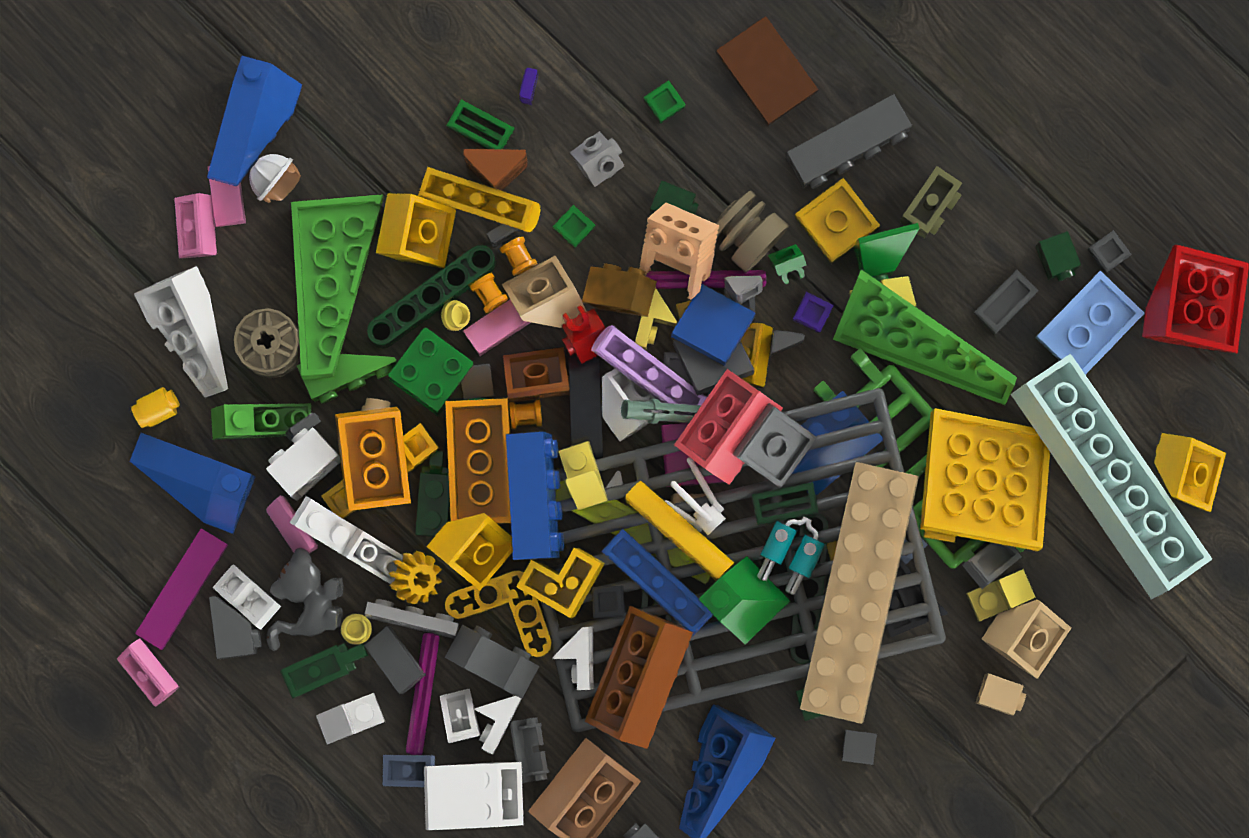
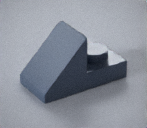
M383 755V786L424 787V766H435V756Z

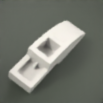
M305 497L290 521L292 525L389 584L395 580L388 573L396 572L397 567L393 561H402L403 555L309 497Z

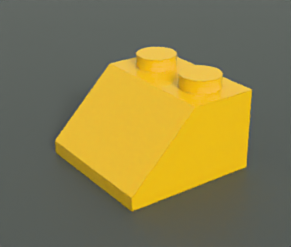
M387 193L376 253L400 261L445 268L456 209L413 194Z
M485 513L447 522L426 546L479 591H481L513 552L512 536Z

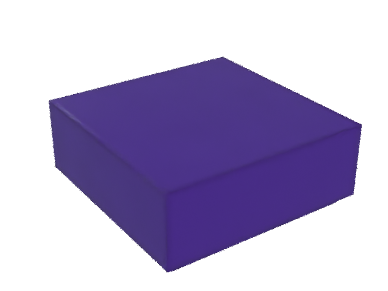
M525 69L519 93L521 103L532 104L538 79V70Z
M806 292L792 320L820 334L834 305Z

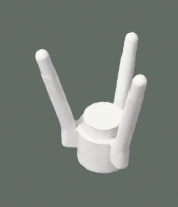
M689 457L687 458V463L712 506L710 507L706 502L700 507L675 481L671 482V487L696 511L693 514L695 518L667 500L665 502L699 532L703 530L709 535L726 519L721 514L724 508L717 502L693 459Z

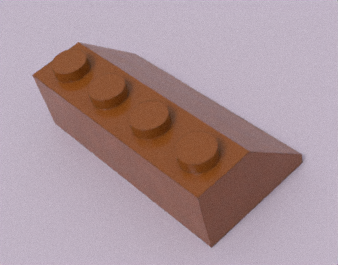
M630 606L585 722L620 741L647 749L654 735L662 710L666 705L667 697L677 677L678 669L689 646L693 632L673 622Z

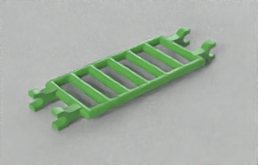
M860 348L850 359L870 381L857 393L881 388L891 380L903 394L888 406L890 418H894L910 403L923 416L896 439L900 453L930 427V416L933 409L894 365H888L880 372ZM824 381L814 388V392L823 402L832 400L836 396ZM876 416L870 422L877 421L878 417ZM927 454L906 473L920 477L926 470ZM888 463L877 465V467L883 468ZM923 499L913 506L920 535L951 569L957 568L962 562H967L975 555L974 552L986 542L970 539L953 554L942 541L923 537L924 530L920 529ZM1016 547L1020 553L1025 550L1024 548Z

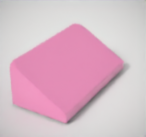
M209 179L215 227L246 223L241 182L238 186H233Z
M196 193L174 198L179 258L216 255L215 223L211 195Z
M508 300L463 330L479 356H481L531 322L522 321L511 300Z
M281 495L277 497L267 507L268 515L293 552L297 548H303L309 554L317 549L318 545L312 536L290 523L296 512L286 497Z

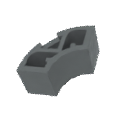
M462 625L445 658L522 699L539 668L537 664L529 661L531 654L516 646L511 651L490 640L493 635L492 633L477 625L474 631Z

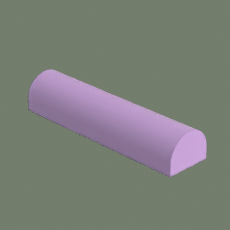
M613 325L605 328L592 346L594 353L661 403L701 406L707 398L704 394L697 396L692 385ZM674 411L678 415H693V413Z

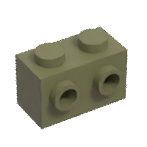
M936 166L899 222L904 226L918 223L920 229L917 234L924 239L929 232L935 235L944 222V219L940 216L947 207L952 210L962 196L957 192L962 182Z

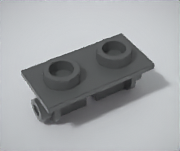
M538 717L510 722L516 762H521L522 783L547 779L546 773H549L545 751L539 752V745H544L541 730L542 723H538Z

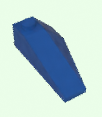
M242 56L233 80L207 178L238 186L256 163L258 156L267 144L271 143L277 136V131L293 115L302 84L271 63Z
M143 433L140 434L130 459L133 465L203 523L234 534L256 478L254 475Z
M713 704L699 734L698 742L702 743L698 761L693 762L692 771H696L692 789L688 790L679 828L691 838H707L763 766L776 738L758 724Z

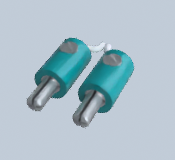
M803 517L802 520L792 519L787 521L785 525L778 521L775 522L760 554L765 557V560L757 575L759 579L762 578L763 581H767L775 562L780 565L782 564L797 533V530L789 526L791 524L802 525L805 522L806 527L813 533L814 537L812 538L804 534L789 566V569L794 572L785 590L788 593L791 590L790 594L794 595L803 576L810 579L826 545L818 541V532L811 526L812 520Z

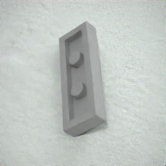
M376 599L375 603L367 602L365 616L369 619L453 639L458 634L459 624L453 622L454 617L436 613L435 617L423 615L424 610L411 606H406L405 610L393 608L394 603L382 599Z

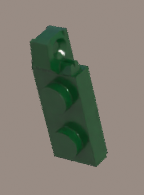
M435 451L430 455V465L422 466L415 535L435 537L448 522L450 502L448 468L443 467V451Z
M346 643L339 646L335 645L280 670L292 699L350 674L351 671L356 669L354 662L368 656L364 644L348 650Z

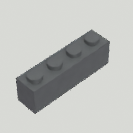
M895 94L791 149L787 152L785 158L802 188L811 186L812 189H815L828 181L826 176L835 171L839 175L843 174L855 166L853 162L864 156L865 160H868L881 152V146L889 142L894 146L908 138L907 132L910 131L912 124Z

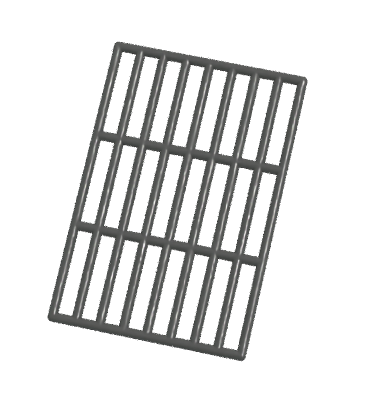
M876 388L783 412L797 422L874 402L878 417L877 421L817 435V439L809 450L880 432L882 433L886 450L791 474L782 488L853 472L856 462L872 466L889 463L891 470L904 473L884 391ZM678 439L595 460L599 472L631 463L634 465L637 481L605 489L608 501L625 497L639 481L645 483L653 491L654 489L670 486L672 481L678 484L696 479L691 468L649 478L645 460L681 451L674 446ZM701 465L697 466L703 477L713 475ZM564 468L554 470L559 471L560 481L567 479ZM764 477L765 481L713 495L717 502L722 505L750 498L752 494L781 488ZM849 492L818 499L819 512L846 506ZM706 496L694 499L700 507L706 502L710 507L712 506ZM782 496L769 498L770 504L783 501ZM573 498L557 501L561 502L562 513L577 509ZM686 501L674 504L686 513L695 511ZM809 502L775 509L771 512L763 513L762 516L764 518L809 509L811 504ZM913 505L906 531L909 542L904 543L901 556L912 554L916 572L896 577L893 591L920 584L924 603L888 611L886 625L928 615L932 633L881 645L878 659L942 644L946 640ZM639 513L560 532L563 533L564 544L622 530V528L626 529L648 523L652 541L640 545L650 554L655 553L657 560L677 579L706 573L696 563L672 568L667 550L678 547L668 538H664V535ZM755 515L720 524L709 535L703 530L700 533L710 540L774 523L758 526ZM783 520V521H778V522H780V523H782V524L785 525L788 520ZM841 526L819 531L818 541L827 543L838 540ZM813 533L807 534L809 537H814ZM804 535L793 539L784 558L787 572L768 577L777 587L789 583L794 572L789 569V566L796 553L795 550L798 549ZM764 545L727 554L726 556L734 562V565L738 564L746 556L752 561L765 558L760 555ZM604 553L594 556L604 562V566L614 564ZM537 559L538 561L544 563L543 559ZM833 560L816 564L810 579L830 574ZM565 563L551 566V568L560 573ZM803 576L796 593L793 595L795 602L787 604L772 619L776 620L798 614L802 633L694 659L690 644L691 640L730 631L720 621L704 624L694 636H691L689 646L678 669L677 676L683 674L686 676L689 693L668 697L662 712L807 677L810 663L701 689L697 671L801 645H806L811 662L818 629L814 628L810 611L823 608L826 594L807 599L803 580H808L809 578ZM632 579L603 585H624V593L642 589ZM592 588L583 603L592 601ZM705 592L695 595L700 598ZM541 602L554 655L564 646L563 640L572 638L582 627H593L594 633L622 626L627 614L625 612L624 617L599 618L560 628L556 610ZM659 604L639 608L655 616L669 614ZM671 616L673 623L683 627L675 618ZM613 647L594 651L593 665L608 661ZM555 659L572 730L574 732H582L596 728L586 723V718L581 717L577 700L594 697L599 683H594V689L577 690L572 683L570 672L572 665H577V659Z

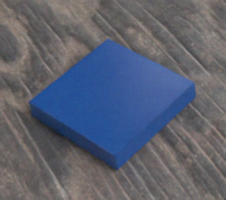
M702 284L700 292L690 302L672 331L671 337L725 366L755 318L756 313Z

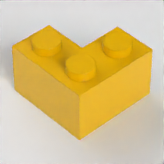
M573 548L560 573L537 559L531 560L516 587L567 617L573 618L579 611L605 563L580 548Z

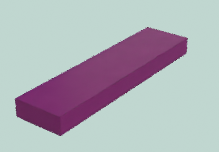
M201 528L135 634L163 650L228 544Z

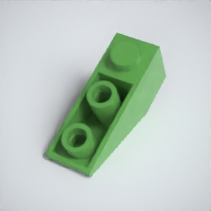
M340 354L334 377L303 381L311 399L314 402L320 400L321 404L337 398L336 392L345 388L353 391L366 385L365 379L374 375L377 376V379L389 375L398 362L395 357ZM299 364L297 368L301 374V364Z
M311 403L233 404L212 408L213 440L286 436V431L311 414Z

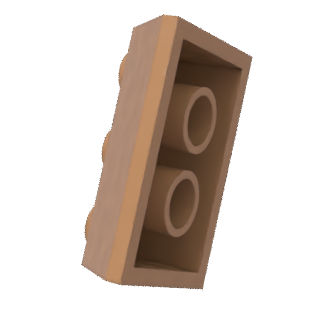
M585 738L528 812L559 838H597L641 781L594 743Z

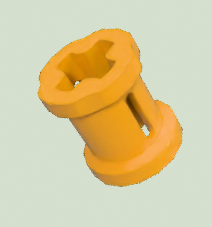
M522 236L511 240L499 248L501 253L506 254L513 268L511 271L513 276H517L538 264L536 259H532L524 245L525 239Z
M492 272L470 285L472 292L475 291L484 304L483 310L485 313L495 310L509 299L506 294L501 293L494 282Z
M540 400L525 404H515L514 401L509 402L511 429H516L519 425L536 424L537 427L542 426Z

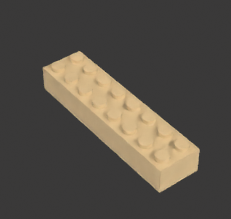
M859 462L855 463L800 706L801 710L861 724L864 722L919 478L917 475Z

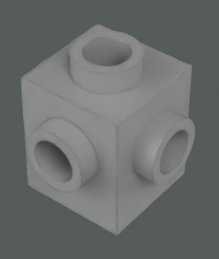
M600 131L594 136L587 138L581 145L570 152L583 175L594 187L612 177L618 170L624 167L623 162L618 156L622 153L619 145L613 138L607 140Z

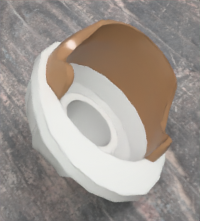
M269 154L258 159L250 170L249 181L259 201L264 200L270 203V200H283L294 189L301 175L297 167L292 163L293 159L278 154Z

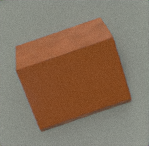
M464 149L467 167L486 186L501 191L528 167L526 150Z
M564 347L503 355L509 402L570 395Z

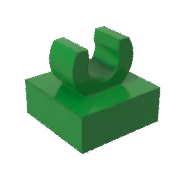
M796 244L768 255L772 268L785 284L789 283L787 278L788 272L796 270L800 278L804 277L802 267L807 264L803 253Z

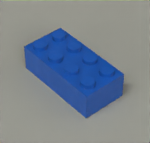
M546 432L506 434L513 560L560 558L559 551H564L563 533H558L557 521L562 520L561 502H556V489H560L559 471H554V458H558V442L552 439V434Z

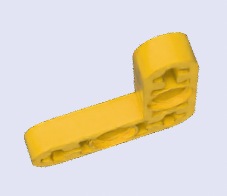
M512 571L492 578L486 583L485 586H492L497 591V599L491 604L481 601L480 591L473 585L457 590L446 598L445 609L450 616L456 619H464L509 603L526 652L534 657H543L551 649V638L538 600L532 596V600H523L516 606L513 603V599H519V596L515 589H509V585L513 583V577L518 576L521 579L524 573L522 571ZM474 590V597L480 608L473 610L472 603L464 607V613L459 614L457 610H451L450 605L455 603V597L459 596L461 600L470 599L471 597L468 592ZM525 605H531L536 609V618L531 623H524L519 618V610ZM541 622L543 629H536L539 638H545L547 643L542 645L543 651L537 652L536 648L530 649L529 643L533 641L531 632L524 635L523 628H532Z

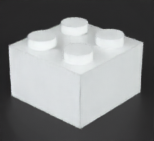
M313 427L309 431L304 428L292 439L294 444L286 451L283 449L277 451L268 460L271 465L266 468L290 497L296 501L341 463L337 452Z

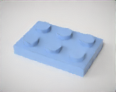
M1099 271L1035 338L1059 361L1071 354L1086 375L1144 315V312L1108 277Z

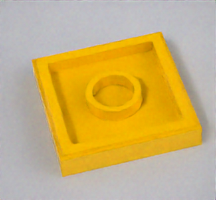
M844 178L794 215L831 264L852 249L858 238L868 236L880 227V224Z

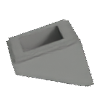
M730 276L724 278L726 291L732 300L740 305L763 290V279L761 276Z

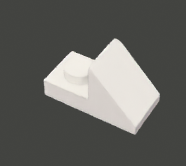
M582 627L552 658L577 659V665H572L571 671L572 683H577V690L594 689L593 627Z
M375 693L346 704H341L316 715L327 745L385 722Z
M513 696L474 708V710L495 720L493 726L487 724L479 739L484 742L481 749L494 754L522 700L521 698Z

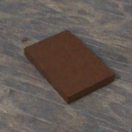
M766 16L716 50L719 58L768 126L818 92L816 85Z

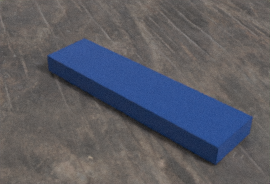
M623 528L602 550L611 561L684 628L692 631L693 636L712 617L713 614L704 606L699 598Z

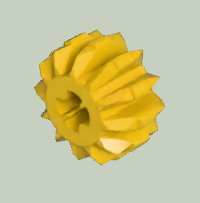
M416 551L413 555L403 553L402 561H393L397 569L396 572L388 573L390 577L395 578L389 586L397 591V598L406 600L410 604H417L418 601L428 602L429 594H438L434 586L435 584L442 583V580L436 577L442 569L434 565L435 559L432 556H425L423 552Z

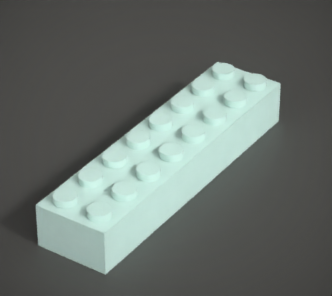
M1071 354L1011 394L1151 600L1169 591L1212 560Z

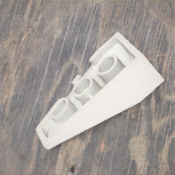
M197 266L134 293L147 322L153 330L158 328L167 339L165 346L170 352L176 351L183 361V370L202 395L206 398L227 390V380L211 298Z

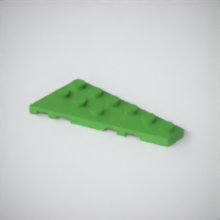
M383 194L291 202L301 376L303 380L334 377L382 207Z
M863 270L860 271L833 340L856 349L861 348L864 352L1006 405L1016 383L1017 377L872 276Z

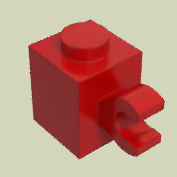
M580 305L577 307L579 315L576 318L570 319L567 313L563 314L565 324L561 326L567 337L563 338L562 341L570 356L576 353L580 362L584 363L597 356L592 351V346L605 329V326L594 308L586 312Z

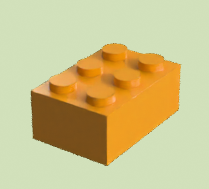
M389 407L335 414L345 503L348 511L411 503L399 408Z

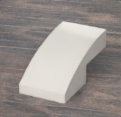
M234 564L213 586L225 600L239 610L260 630L281 607Z

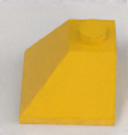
M1162 433L1156 448L1154 464L1171 497L1204 511L1211 512L1226 453L1191 437Z

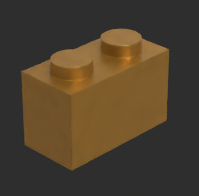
M604 264L603 268L590 267L582 298L583 303L600 310L648 317L657 281L646 277V271L629 267L628 272L621 271V267L612 264Z

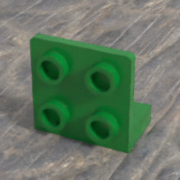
M423 328L389 373L388 378L390 382L439 417L446 408L445 401L448 400L473 367V361L428 328Z

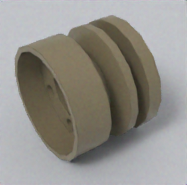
M748 191L743 197L733 201L715 221V224L719 225L716 241L723 235L726 236L718 249L724 251L735 244L738 248L734 252L731 261L744 273L750 271L789 228V225L775 212L764 220L759 217L765 207L763 201L750 209L749 206L756 198L752 191Z
M270 308L254 310L244 316L236 327L234 335L235 352L241 362L258 376L266 378L283 377L293 371L300 362L299 329L281 311ZM269 335L271 339L275 338V340L271 341L269 349L264 345H260V343L264 342L263 336Z

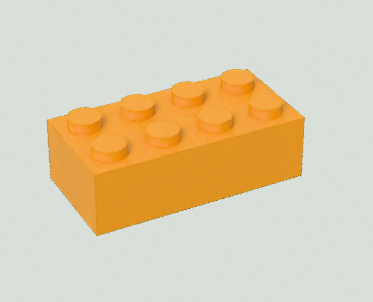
M508 398L445 401L451 521L485 513L498 525L511 524L506 434H510Z

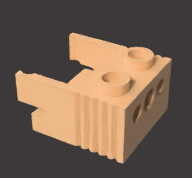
M665 203L647 219V233L645 234L646 238L644 239L645 243L643 244L639 269L646 271L647 274L648 271H651L650 266L656 260L690 275L687 288L689 296L687 298L692 300L700 292L702 281L710 277L719 225Z

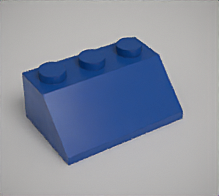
M841 391L833 399L845 397L847 395L844 391ZM852 407L809 418L801 426L817 436L869 423V421L857 407ZM876 433L809 450L792 474L864 456L883 441V437ZM841 475L813 481L815 495L817 496Z

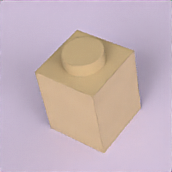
M987 673L984 675L975 703L1008 715H1014L1015 711H1021L1026 698V694L1022 693L1024 686Z

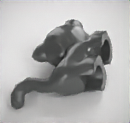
M297 548L292 555L291 561L287 562L282 568L278 580L271 585L270 593L281 600L288 599L291 602H303L305 607L297 623L277 620L268 628L266 640L269 649L273 651L278 650L280 647L278 634L281 632L291 636L304 635L312 637L321 634L325 630H335L337 627H341L343 622L342 608L332 606L331 602L343 595V579L332 578L325 582L324 586L321 585V571L312 562L309 552L303 548Z

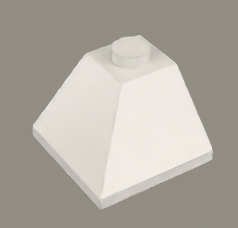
M615 368L602 376V417L621 442L649 424L647 420L623 419L621 416L622 402L625 399L649 402L650 399L655 398ZM643 410L644 412L662 413L661 410Z

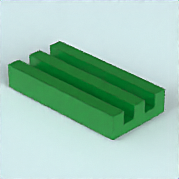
M462 99L446 125L447 128L486 149H504L515 130L514 127ZM464 109L504 130V135L502 136L461 114L462 110ZM459 120L499 141V144L495 145L456 124V121Z

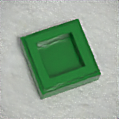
M669 80L644 96L645 102L660 124L686 107V104Z
M572 205L555 223L553 229L571 246L576 248L596 225L577 207Z

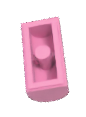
M141 639L130 644L117 658L118 662L155 707L179 688Z

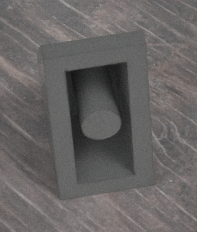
M216 596L209 597L217 659L256 655L257 647L262 646L259 628L254 629V624L221 598Z

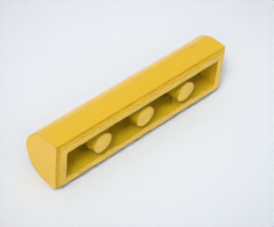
M427 167L418 194L420 197L526 232H531L535 228L540 216V205L537 202Z
M639 481L626 494V502L715 581L732 568L734 562L645 483Z

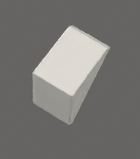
M470 689L441 695L440 701L448 743L481 736Z

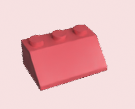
M727 369L674 446L707 471L730 485L744 465V462L734 456L733 452L769 403L782 411L783 407Z

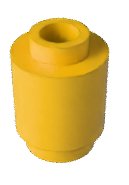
M162 387L136 400L137 404L131 406V410L141 428L146 426L151 428L177 415L176 408L180 404L172 390L167 391Z

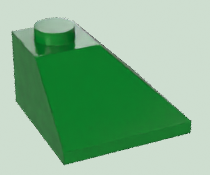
M918 223L858 238L853 248L859 270H863L879 282L883 279H889L888 276L893 275L919 231Z
M748 556L720 577L699 598L704 606L744 644H747L790 602L769 578L767 581H763L762 578L759 579L757 577L760 569Z

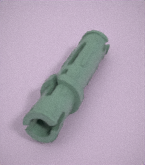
M625 399L621 406V416L623 419L647 420L650 424H657L659 421L690 423L701 406L661 403L658 399H650L649 402ZM643 410H661L662 413L644 412ZM674 411L693 413V415L674 414Z

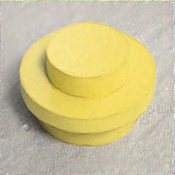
M449 301L442 308V322L448 330L459 331L469 323L470 311L460 301Z
M361 614L347 616L341 625V634L350 644H363L370 638L372 633L371 622Z

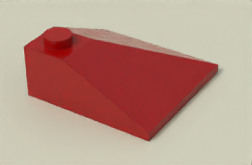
M1173 245L1146 306L1142 337L1164 343L1238 353L1249 263L1181 245Z

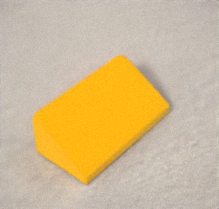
M751 323L740 340L754 368L753 375L742 379L751 386L756 387L765 386L773 332L771 326L763 323Z

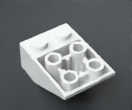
M521 762L424 766L426 830L523 825Z

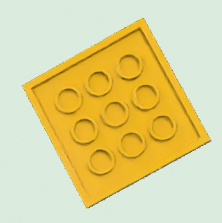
M934 408L930 416L920 529L1034 551L1041 550L1043 548L1050 451L1035 429L1029 426Z

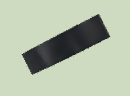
M576 353L571 356L569 354L572 446L589 441L595 460L603 458L599 356L597 355L581 363Z

